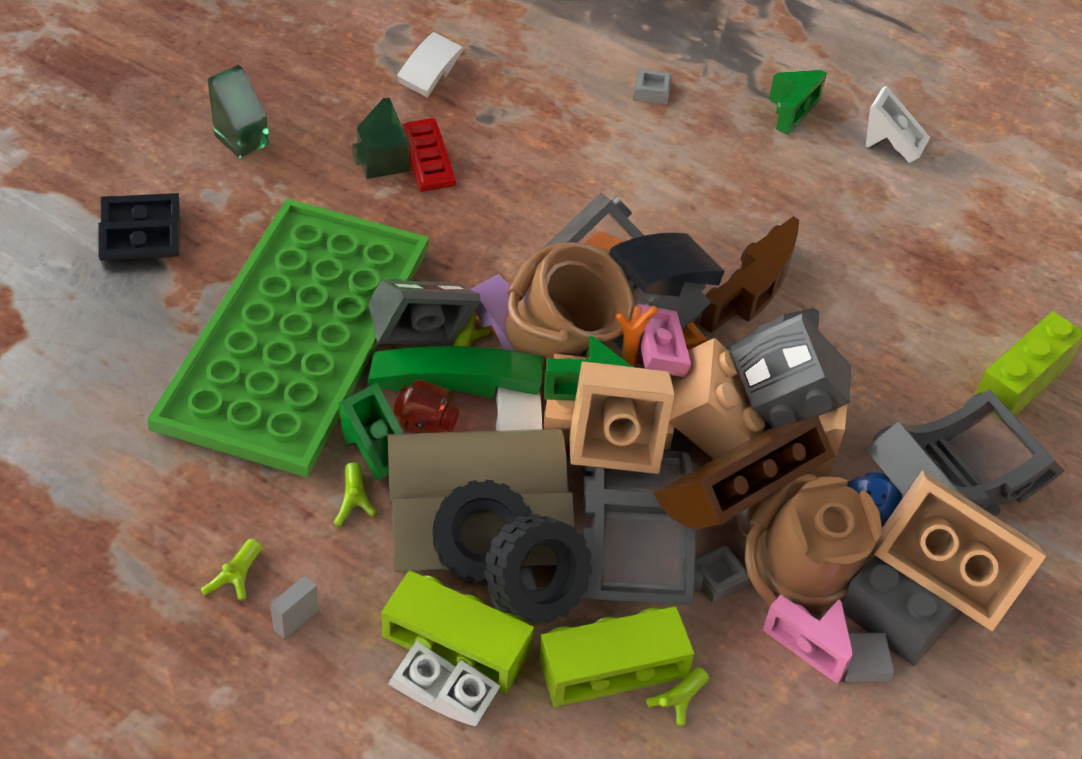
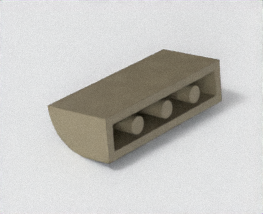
M561 428L388 434L390 504H392V499L448 497L452 494V490L458 486L463 487L468 482L474 480L485 482V479L494 480V483L500 485L504 483L510 486L513 492H518L519 494L568 492L566 450Z
M573 492L520 494L524 498L523 502L525 505L530 507L532 514L545 515L574 527ZM445 497L392 499L394 572L448 570L438 560L439 556L437 551L434 550L432 534L436 512L439 510L441 502ZM475 511L463 521L460 530L461 539L466 548L471 552L486 555L491 549L493 538L500 534L501 528L505 525L502 519L491 511ZM536 546L531 549L522 566L557 565V558L548 546Z

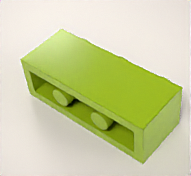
M1051 311L984 371L975 395L990 389L1010 412L1016 416L1071 365L1082 342V329L1056 312ZM995 413L990 415L997 421L1005 425L1003 421Z
M411 570L407 572L381 611L383 638L409 650L418 641L454 666H457L459 661L462 660L499 684L498 692L507 695L532 652L534 626L527 624L524 619L512 613L505 614L485 605L481 599L474 595H463L444 586L442 582L432 576H422Z
M653 607L645 609L636 615L617 619L615 617H605L593 624L574 628L562 626L551 630L549 633L541 634L538 660L553 707H559L684 679L690 673L694 651L677 607L664 609Z

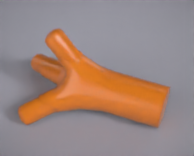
M635 306L630 322L623 313L616 315V319L621 325L624 334L620 357L630 365H636L641 336L650 319L659 312L656 306H652L642 315V308Z

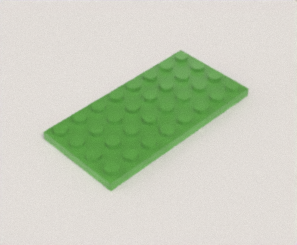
M286 198L147 418L149 430L308 478L340 418L338 402L352 395L378 346L369 306L370 299L381 280L394 278L403 281L413 280L429 249V237Z

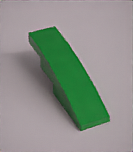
M466 346L410 347L377 351L373 353L367 385L371 386L378 383L380 388L449 402L452 390L492 399L496 387L538 395L542 380L543 356L504 349Z

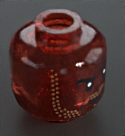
M419 379L410 386L405 385L402 387L397 396L393 414L395 417H398L401 429L409 433H439L445 430L452 432L459 417V408L454 407V394L449 389Z

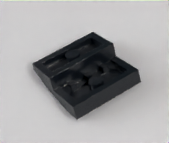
M179 193L101 197V222L98 223L99 260L179 257L181 225Z
M658 233L636 237L611 247L609 252L613 260L646 294L679 297L685 282L719 286L725 272L687 233Z

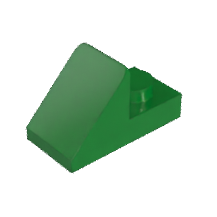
M822 70L780 72L773 76L769 100L777 104L776 114L779 117L776 130L788 135L820 101L827 72Z
M589 336L586 360L547 358L544 400H576L582 361L626 367L632 366L597 338Z
M375 383L338 402L345 444L348 445L356 442L374 479L379 480L389 475L388 434L404 433L379 384Z

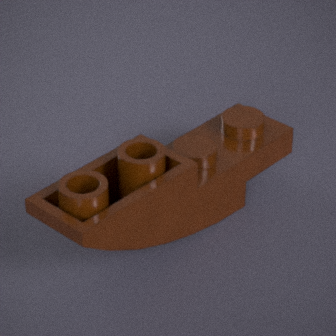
M793 216L782 225L774 226L767 236L757 243H750L745 248L740 258L742 262L741 269L736 270L723 285L718 288L714 287L706 293L705 296L711 303L702 311L701 326L712 333L736 314L750 322L769 304L782 286L788 273L798 235L799 219Z

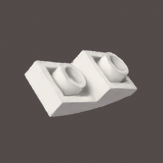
M435 32L431 33L413 52L397 74L398 83L428 98L441 76L446 77L462 53L463 47Z
M496 387L495 396L498 409L496 431L542 429L540 391L538 395Z
M418 641L414 643L388 683L420 704L474 727L478 724L500 688L499 684L464 661L460 660L457 666H454Z

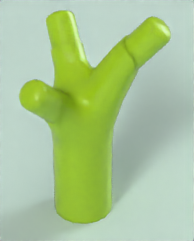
M476 310L460 335L456 338L453 346L470 347L477 339L490 335L488 328L475 329Z
M352 462L345 466V495L339 514L334 520V524L338 527L342 526L355 506L361 507L370 517H374L377 514V510L370 504L365 494L362 466L359 463Z
M248 539L230 563H225L222 566L223 571L210 583L201 588L202 594L206 596L223 585L232 583L235 585L238 600H245L247 598L245 589L246 574L251 564L262 551L261 544L254 539Z
M696 667L669 691L647 698V706L659 705L669 707L674 705L676 708V724L684 726L686 724V710L689 701L709 682L708 674L702 668Z

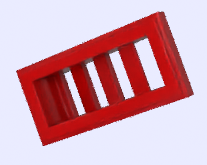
M430 118L403 123L401 125V145L420 192L456 186L455 175L436 119ZM437 170H441V171H442V172H438V173H432V174H426V175L424 174L425 172H431V171H437Z

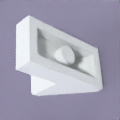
M885 86L880 90L870 107L866 147L868 148L888 138L894 149L900 152L907 162L910 163L920 158L930 136L888 86Z

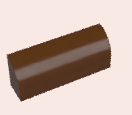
M814 416L770 428L654 492V495L664 511L673 520L685 527L701 529L720 525L835 457L819 417Z

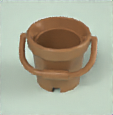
M575 242L549 245L536 252L529 261L522 263L507 292L509 296L507 304L509 314L506 315L505 319L506 335L514 351L543 356L542 369H546L547 358H554V353L578 356L588 349L589 336L597 338L603 344L620 337L623 334V330L616 319V315L623 313L630 322L635 307L632 285L623 269L609 256V251L605 248Z
M806 473L763 499L749 522L751 529L746 539L744 559L750 581L769 606L780 594L791 602L802 605L809 613H822L829 610L838 599L843 603L851 580L863 569L865 560L872 552L875 542L879 539L882 531L880 512L868 493L862 490L858 494L853 488L846 486L849 481L841 477L817 478L814 474ZM805 483L794 497L783 502L787 496L786 491L792 485Z

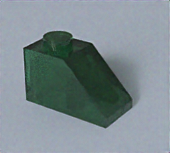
M238 64L208 78L214 136L239 159L268 145L267 115L244 69Z
M390 97L383 98L358 125L357 143L352 144L354 162L356 166L362 165L367 179L409 172V142Z

